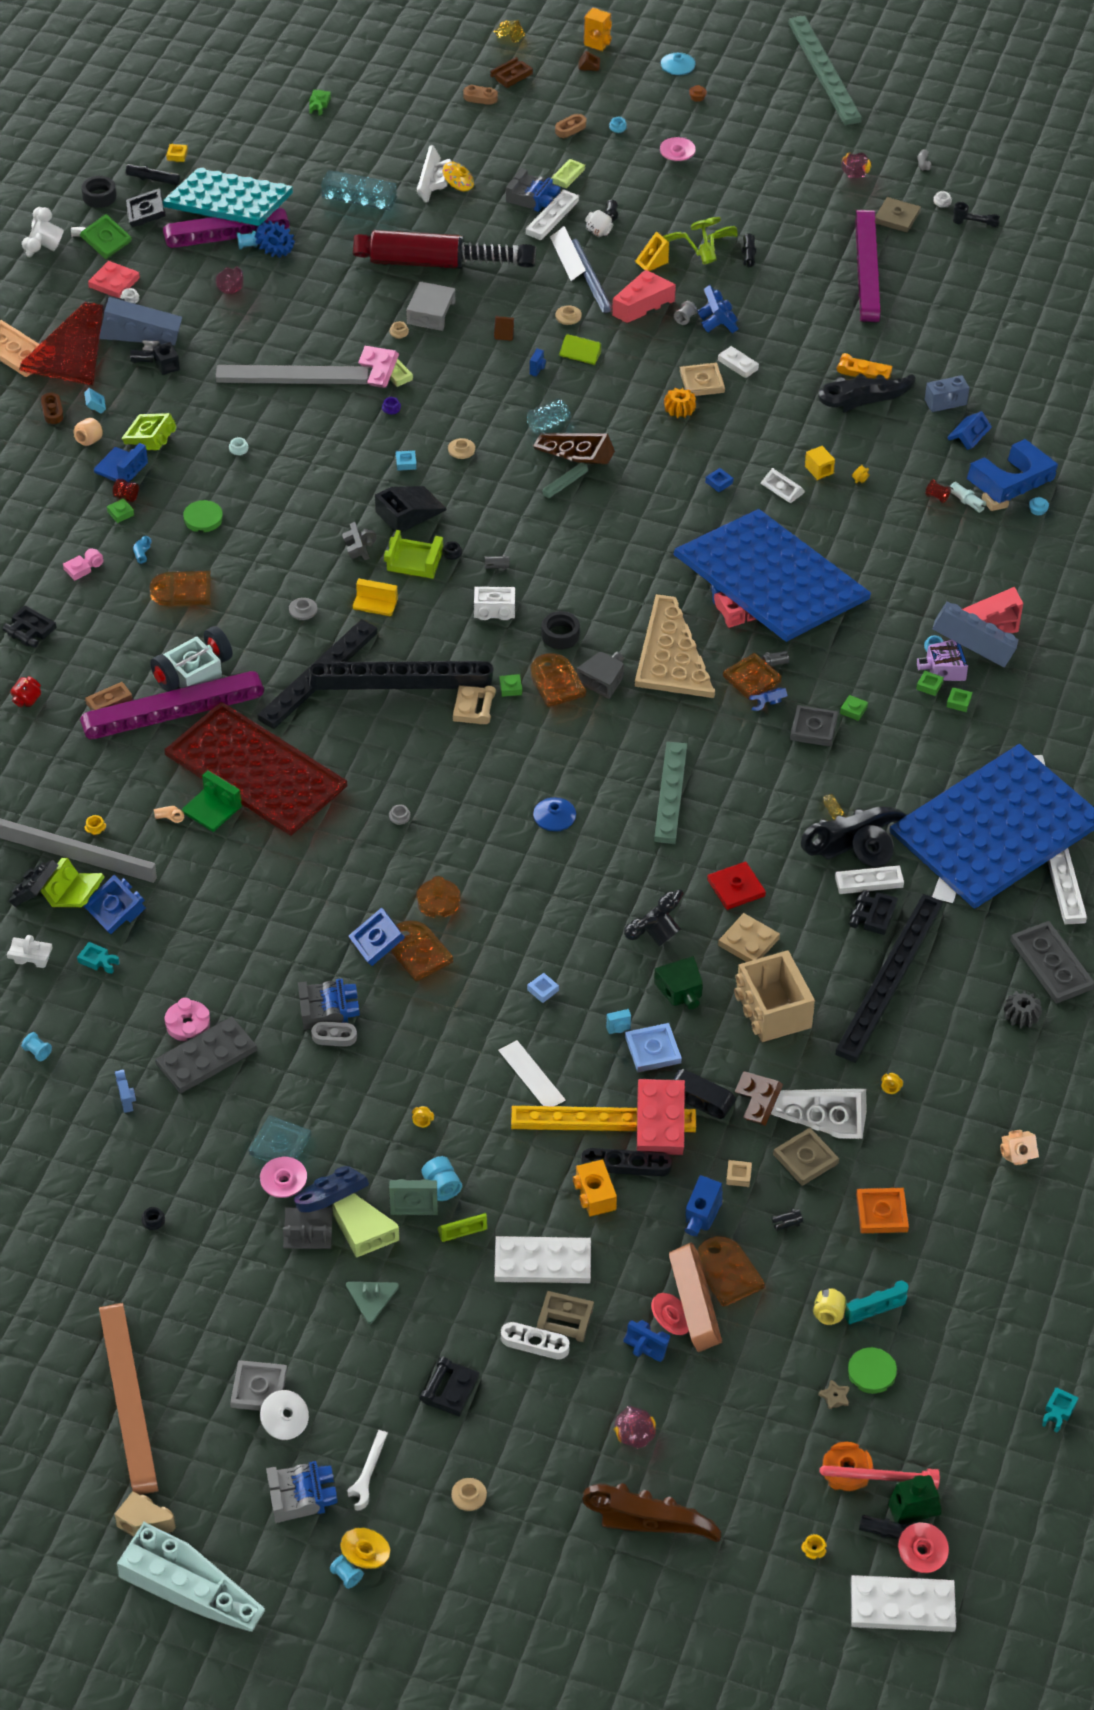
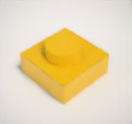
M170 144L166 154L167 161L185 162L188 146Z

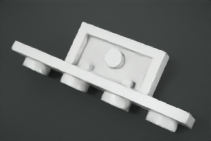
M433 145L429 146L417 187V193L425 203L429 202L432 191L447 187L448 182L443 176L442 169L447 162H452L451 159L440 162L441 157Z

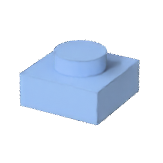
M542 973L527 985V990L544 1003L559 991V985L545 973Z

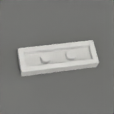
M900 866L841 871L835 874L839 894L862 892L864 890L903 888L904 886Z

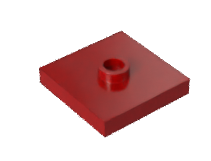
M746 861L707 875L709 884L726 910L766 896L765 889Z

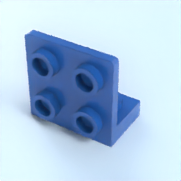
M139 443L130 452L114 447L94 468V473L126 486L148 463L146 445Z

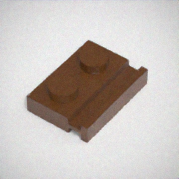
M517 57L490 71V77H495L496 81L506 88L533 74V68L523 61H518Z

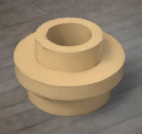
M395 322L390 328L391 336L397 339L404 338L409 333V329L404 322Z

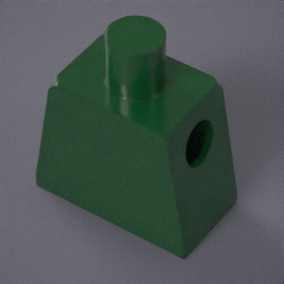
M694 956L655 968L654 983L672 1005L677 1006L685 1003L690 1010L699 1006L698 998L702 996L703 983Z
M917 1475L913 1479L899 1482L888 1502L894 1522L899 1524H906L942 1514L940 1497L930 1475Z

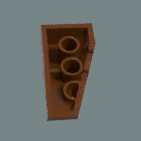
M540 433L533 445L534 449L587 464H608L615 452L609 435L601 433Z

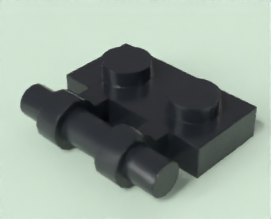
M25 605L12 616V623L14 624L12 626L5 624L3 631L7 632L8 636L13 639L21 640V643L27 647L36 648L39 641L35 640V638L39 637L44 640L57 627L56 622ZM22 629H25V630L28 631V632H27V633H23V632H21V630H22Z
M864 890L857 897L855 902L856 908L851 912L849 925L852 928H857L859 923L864 922V930L885 935L897 906L898 898L878 892L875 898L869 897L870 893ZM867 907L871 908L869 913L865 912L864 909Z

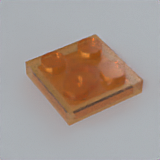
M756 653L751 654L723 671V677L748 699L751 695H760V693L781 682L782 678L779 673Z

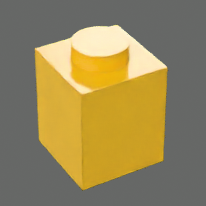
M823 446L806 452L805 467L817 480L834 474L835 459Z

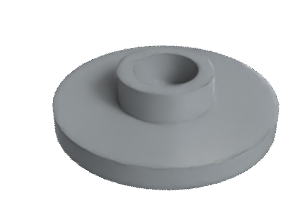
M298 598L290 603L289 613L295 619L307 620L316 615L317 604L309 598Z

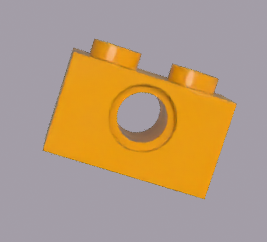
M592 8L585 15V46L603 51L611 43V13Z
M599 1160L576 1166V1176H573V1183L575 1189H579L581 1192V1206L583 1209H587L589 1217L615 1211L617 1208V1196L604 1161Z

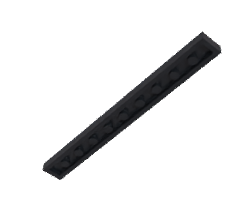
M925 894L921 896L837 1046L835 1055L854 1063L857 1062L942 909L943 901Z

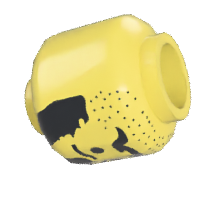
M835 1289L820 1291L815 1299L814 1316L825 1325H833L840 1322L844 1317L847 1303L845 1296Z

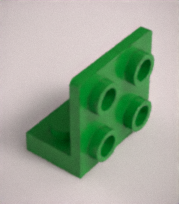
M207 770L202 775L204 789L182 808V812L214 832L242 807L240 789Z

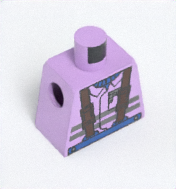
M953 640L928 646L927 657L917 658L918 670L929 669L931 673L944 677L943 681H966L968 670L966 658L961 644Z

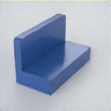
M981 411L967 416L947 438L949 441L960 438L968 450L973 448L992 426Z

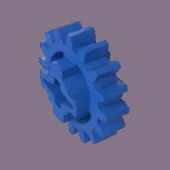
M269 220L268 223L263 222L262 225H259L255 238H257L256 243L260 244L259 249H265V254L270 252L272 257L277 254L281 258L282 254L287 256L291 252L295 243L292 240L294 235L289 234L290 229H284V224L279 226L277 221L273 224Z

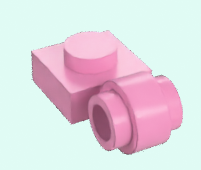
M91 548L85 552V559L79 555L65 562L63 568L75 581L91 573V567L101 566L103 556L97 549Z

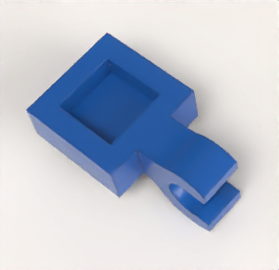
M776 688L760 693V695H751L749 700L757 699L758 705L752 707V710L759 711L766 702H769L770 705L782 702L781 698L788 695L786 688Z

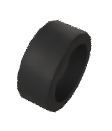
M106 176L88 178L82 184L83 201L88 206L95 208L111 205L116 200L115 182ZM95 190H107V192L101 194L91 193Z
M564 611L552 612L547 615L542 621L541 636L543 642L554 649H567L574 646L580 637V622L578 618ZM555 626H566L572 631L568 634L559 635L552 633L550 629Z

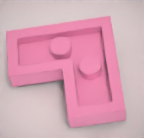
M365 346L358 363L361 366L372 368L367 383L371 386L386 388L399 353L394 350Z

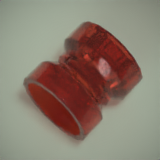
M118 478L113 486V497L119 499L123 497L130 502L136 500L139 485L135 482L127 483L126 480Z

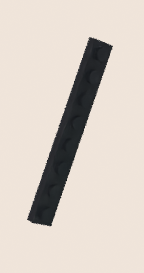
M361 619L314 663L347 662L378 634V628ZM309 668L257 714L260 722L275 729L316 691V689L311 688L309 685Z

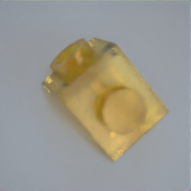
M504 20L499 23V27L494 31L497 37L510 35L513 43H517L525 35L519 20Z

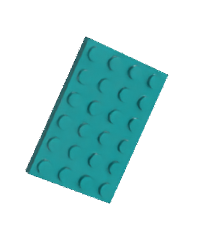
M197 168L163 200L165 208L259 226L293 193V186Z

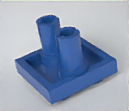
M711 285L704 288L709 303L700 310H697L700 318L703 320L704 329L709 333L715 327L724 324L732 333L737 331L736 321L738 320L731 311L733 309L731 303L728 300H724L721 292L718 289L714 290Z

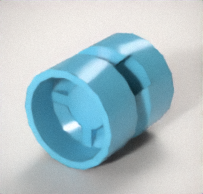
M447 1157L433 1158L423 1166L421 1171L424 1179L437 1180L438 1201L449 1200L461 1191L462 1183Z

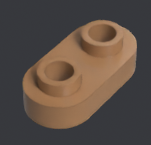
M469 85L463 90V98L469 102L490 105L497 102L498 93L490 87Z
M574 114L556 123V135L561 138H567L585 129L586 117L581 114Z

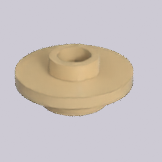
M563 306L556 311V320L565 325L576 324L582 317L581 311L574 306Z
M455 439L448 445V452L454 458L466 459L475 453V445L468 439Z
M474 1478L462 1479L452 1489L453 1503L464 1511L479 1509L487 1498L484 1484Z

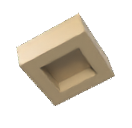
M986 492L982 495V500L986 502L990 511L1008 508V500L999 504Z
M729 1160L726 1185L750 1187L752 1163Z

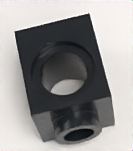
M171 342L153 347L154 362L162 375L180 370L179 356Z

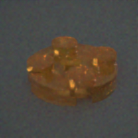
M441 876L433 877L432 880L422 884L416 893L419 910L429 917L435 918V915L448 917L459 908L460 890L454 883L444 880ZM436 896H441V897H442V900H440V899L434 900V899H435Z

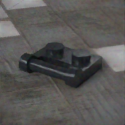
M440 1357L436 1364L437 1369L427 1389L422 1391L419 1399L429 1406L460 1417L480 1375L479 1372L455 1364L446 1357ZM445 1373L452 1374L441 1397L435 1396Z

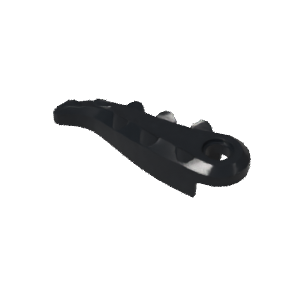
M858 374L855 379L849 380L838 376L835 382L827 383L819 389L818 397L820 402L828 407L843 406V413L865 404L886 401L903 395L914 385L915 376L910 374L905 378L886 380L881 374L877 375L875 379L866 378L863 374Z
M876 807L866 811L856 809L853 816L845 817L839 815L834 821L821 819L820 823H815L805 830L801 839V848L808 855H822L826 859H831L853 848V837L862 827L873 825L882 828L891 822L901 820L907 815L896 808ZM818 834L817 839L812 842L813 838Z

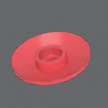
M668 1293L657 1294L652 1300L651 1307L658 1323L672 1334H687L689 1329L681 1301Z
M923 1522L912 1524L902 1532L899 1538V1554L903 1562L916 1572H934L940 1569L948 1558L949 1546L947 1539L941 1530L932 1524ZM923 1547L925 1554H920L917 1548Z

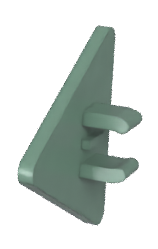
M347 1282L346 1288L367 1323L371 1324L398 1290L399 1285L392 1282Z

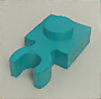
M88 942L77 956L78 963L94 970H98L100 966L104 967L107 973L114 972L113 966L109 964H120L118 956L109 955L108 949Z
M1056 1387L1046 1405L1045 1411L1049 1413L1045 1414L1042 1426L1045 1427L1049 1421H1053L1056 1423L1054 1432L1057 1433L1061 1429L1062 1419L1069 1420L1079 1397Z

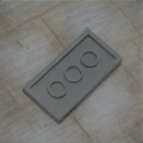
M1050 921L1011 935V943L1056 1004L1094 989V981Z
M231 1016L159 1056L155 1061L159 1069L181 1094L256 1052L257 1045Z

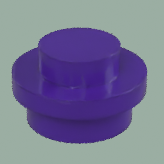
M388 397L382 403V410L387 414L393 415L401 410V404L397 398Z

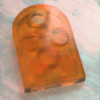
M186 571L159 574L150 583L151 598L157 604L163 606L211 605V572ZM163 588L164 590L157 591L156 589Z
M548 653L534 659L531 664V678L547 707L586 696V689L567 658L559 654ZM548 662V663H551L552 665L545 666V665H543V663Z
M404 921L396 925L401 932L408 931L410 934L406 935L390 951L416 982L453 963L451 953L425 924L418 921Z
M712 1237L705 1240L699 1246L697 1252L706 1282L723 1307L765 1288V1282L740 1245L734 1240L727 1237ZM717 1247L720 1249V1252L713 1254L708 1249Z

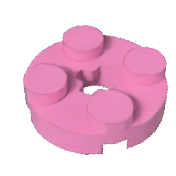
M181 998L165 1014V1025L168 1034L176 1040L187 1041V1038H193L210 1028L209 1010L200 1002L190 1000L189 998ZM186 1018H191L192 1022L187 1021L183 1023Z

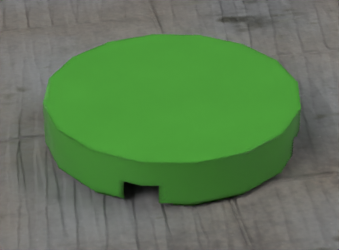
M207 500L191 503L185 508L183 513L185 525L195 532H198V530H203V532L215 530L221 525L223 519L221 507L215 502Z
M873 1347L863 1348L855 1352L850 1358L848 1366L849 1380L852 1384L854 1383L858 1386V1389L862 1392L870 1394L882 1393L895 1382L897 1373L895 1360L884 1350Z

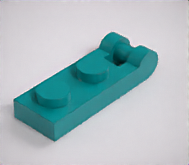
M897 1281L893 1288L876 1291L862 1299L856 1298L846 1304L844 1316L848 1325L904 1305L907 1301L909 1289L907 1282Z

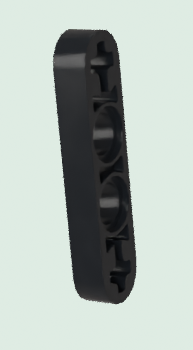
M588 1148L581 1155V1165L590 1163L589 1158H594V1162L604 1158V1164L608 1173L666 1176L671 1172L672 1168L671 1157L661 1152ZM611 1158H618L621 1163L612 1165L608 1161ZM639 1159L644 1162V1165L637 1167L632 1164V1161ZM659 1162L664 1163L663 1167H659Z

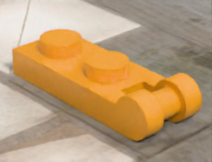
M845 353L840 358L837 371L840 374L853 377L863 374L866 378L875 379L877 375L881 374L886 380H889L893 366L852 358L851 355Z

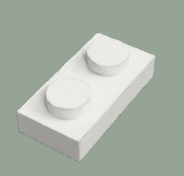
M732 346L718 355V361L744 378H747L759 368L757 362Z

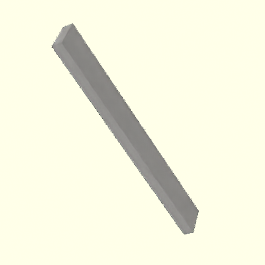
M217 365L216 383L368 384L369 368L365 366Z
M0 818L1 839L152 883L157 878L156 866L153 862Z

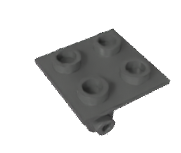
M285 1208L283 1249H331L333 1208H323L313 1212H300L297 1208Z

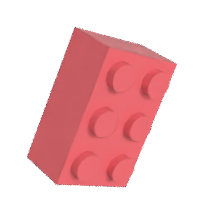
M638 1079L637 1151L683 1155L685 1080Z

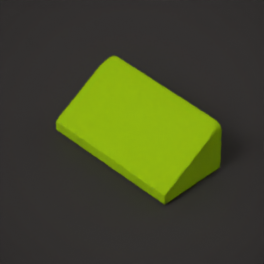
M566 334L559 356L595 365L601 354V343Z
M484 1213L437 1227L442 1242L486 1230L487 1215Z

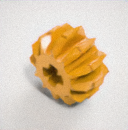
M675 388L674 391L669 390L664 398L665 411L670 416L675 415L677 419L681 416L683 418H686L687 415L691 416L696 408L695 394L691 393L690 389L684 390V388Z

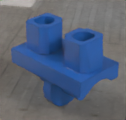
M631 1320L628 1323V1330L623 1342L634 1348L633 1355L636 1357H640L644 1353L661 1362L664 1359L670 1335L663 1331L658 1334L650 1330L649 1323L640 1320L638 1323Z

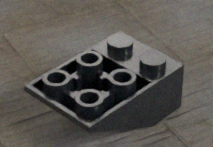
M425 486L390 487L375 494L376 513L395 532L400 530L402 533L447 510Z

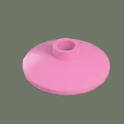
M673 137L661 143L660 152L669 160L683 161L694 155L695 145L686 138Z
M291 1157L272 1159L265 1164L260 1173L262 1188L269 1195L278 1198L296 1195L304 1188L307 1181V1172L304 1165Z

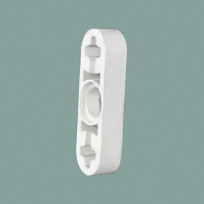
M515 1322L506 1323L501 1329V1341L507 1347L553 1359H563L569 1353V1340L564 1335ZM511 1332H515L516 1335H513L512 1338L508 1337ZM536 1336L542 1342L538 1345H532L528 1340ZM558 1344H561L562 1347H560L559 1350H556L555 1347Z

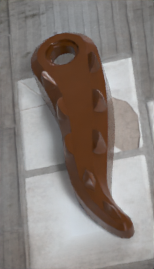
M601 1483L594 1484L583 1492L584 1505L590 1510L603 1515V1527L641 1532L691 1533L704 1536L715 1542L721 1540L722 1533L714 1521L699 1514L693 1508L678 1505L671 1497H666L664 1500L654 1499L647 1490L635 1494L629 1492L627 1485L623 1483L617 1487Z

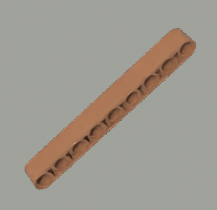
M123 1303L99 1307L132 1491L138 1495L157 1492V1480Z

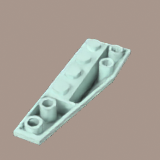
M143 1522L117 1562L120 1578L184 1609L230 1626L252 1632L265 1611L263 1606L191 1545Z

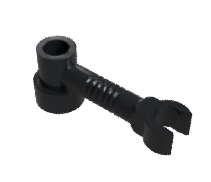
M955 203L953 210L954 223L962 224L964 220H972L986 223L992 227L999 226V215L992 214L986 216L968 213L969 206L966 203Z

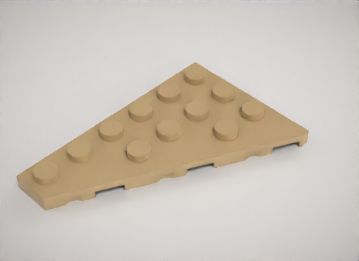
M656 594L636 674L635 687L714 698L715 688L713 689L710 676L706 672L702 657L698 654L696 643L692 639L690 629L684 621L683 613L679 608L676 597Z

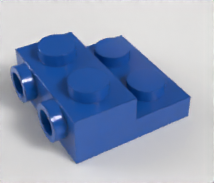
M115 875L89 898L88 903L84 905L110 934L126 920L131 923L146 909L142 904L145 901L144 898L137 891L132 893L130 891L132 886L124 878L120 881Z

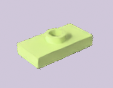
M569 159L551 177L553 184L567 189L585 170V165Z

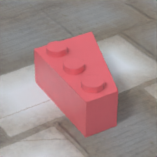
M644 270L613 298L612 316L629 323L646 315V312L653 308L655 310L661 308V305L666 302L673 303L675 302L676 284Z
M1012 587L962 610L977 615L987 623L994 624L1005 633L1019 632L1023 602L1016 588Z

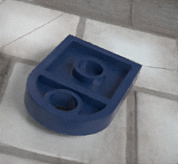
M343 1166L336 1169L335 1173L328 1177L316 1179L314 1184L301 1190L295 1196L294 1201L300 1212H313L369 1186L366 1176L349 1166Z

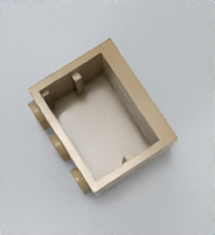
M788 950L738 965V974L735 976L737 988L734 989L737 1001H741L746 1018H750L752 1030L755 1035L759 1036L761 1042L812 1028L815 999Z

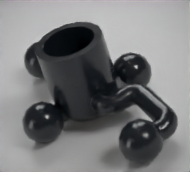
M678 889L675 892L669 891L659 899L658 905L641 919L636 918L626 925L624 929L625 937L633 941L647 931L659 947L681 930L669 913L678 906L684 895L683 891Z

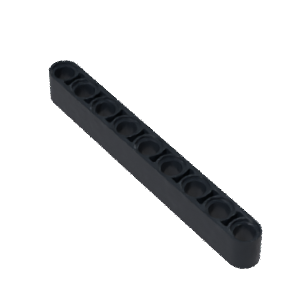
M487 661L316 662L309 668V685L316 690L459 689V685L485 688L492 685L494 667Z

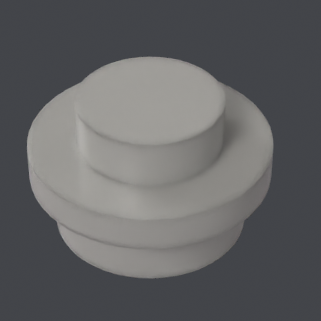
M395 805L389 812L390 821L398 825L407 823L411 817L410 811L404 805Z

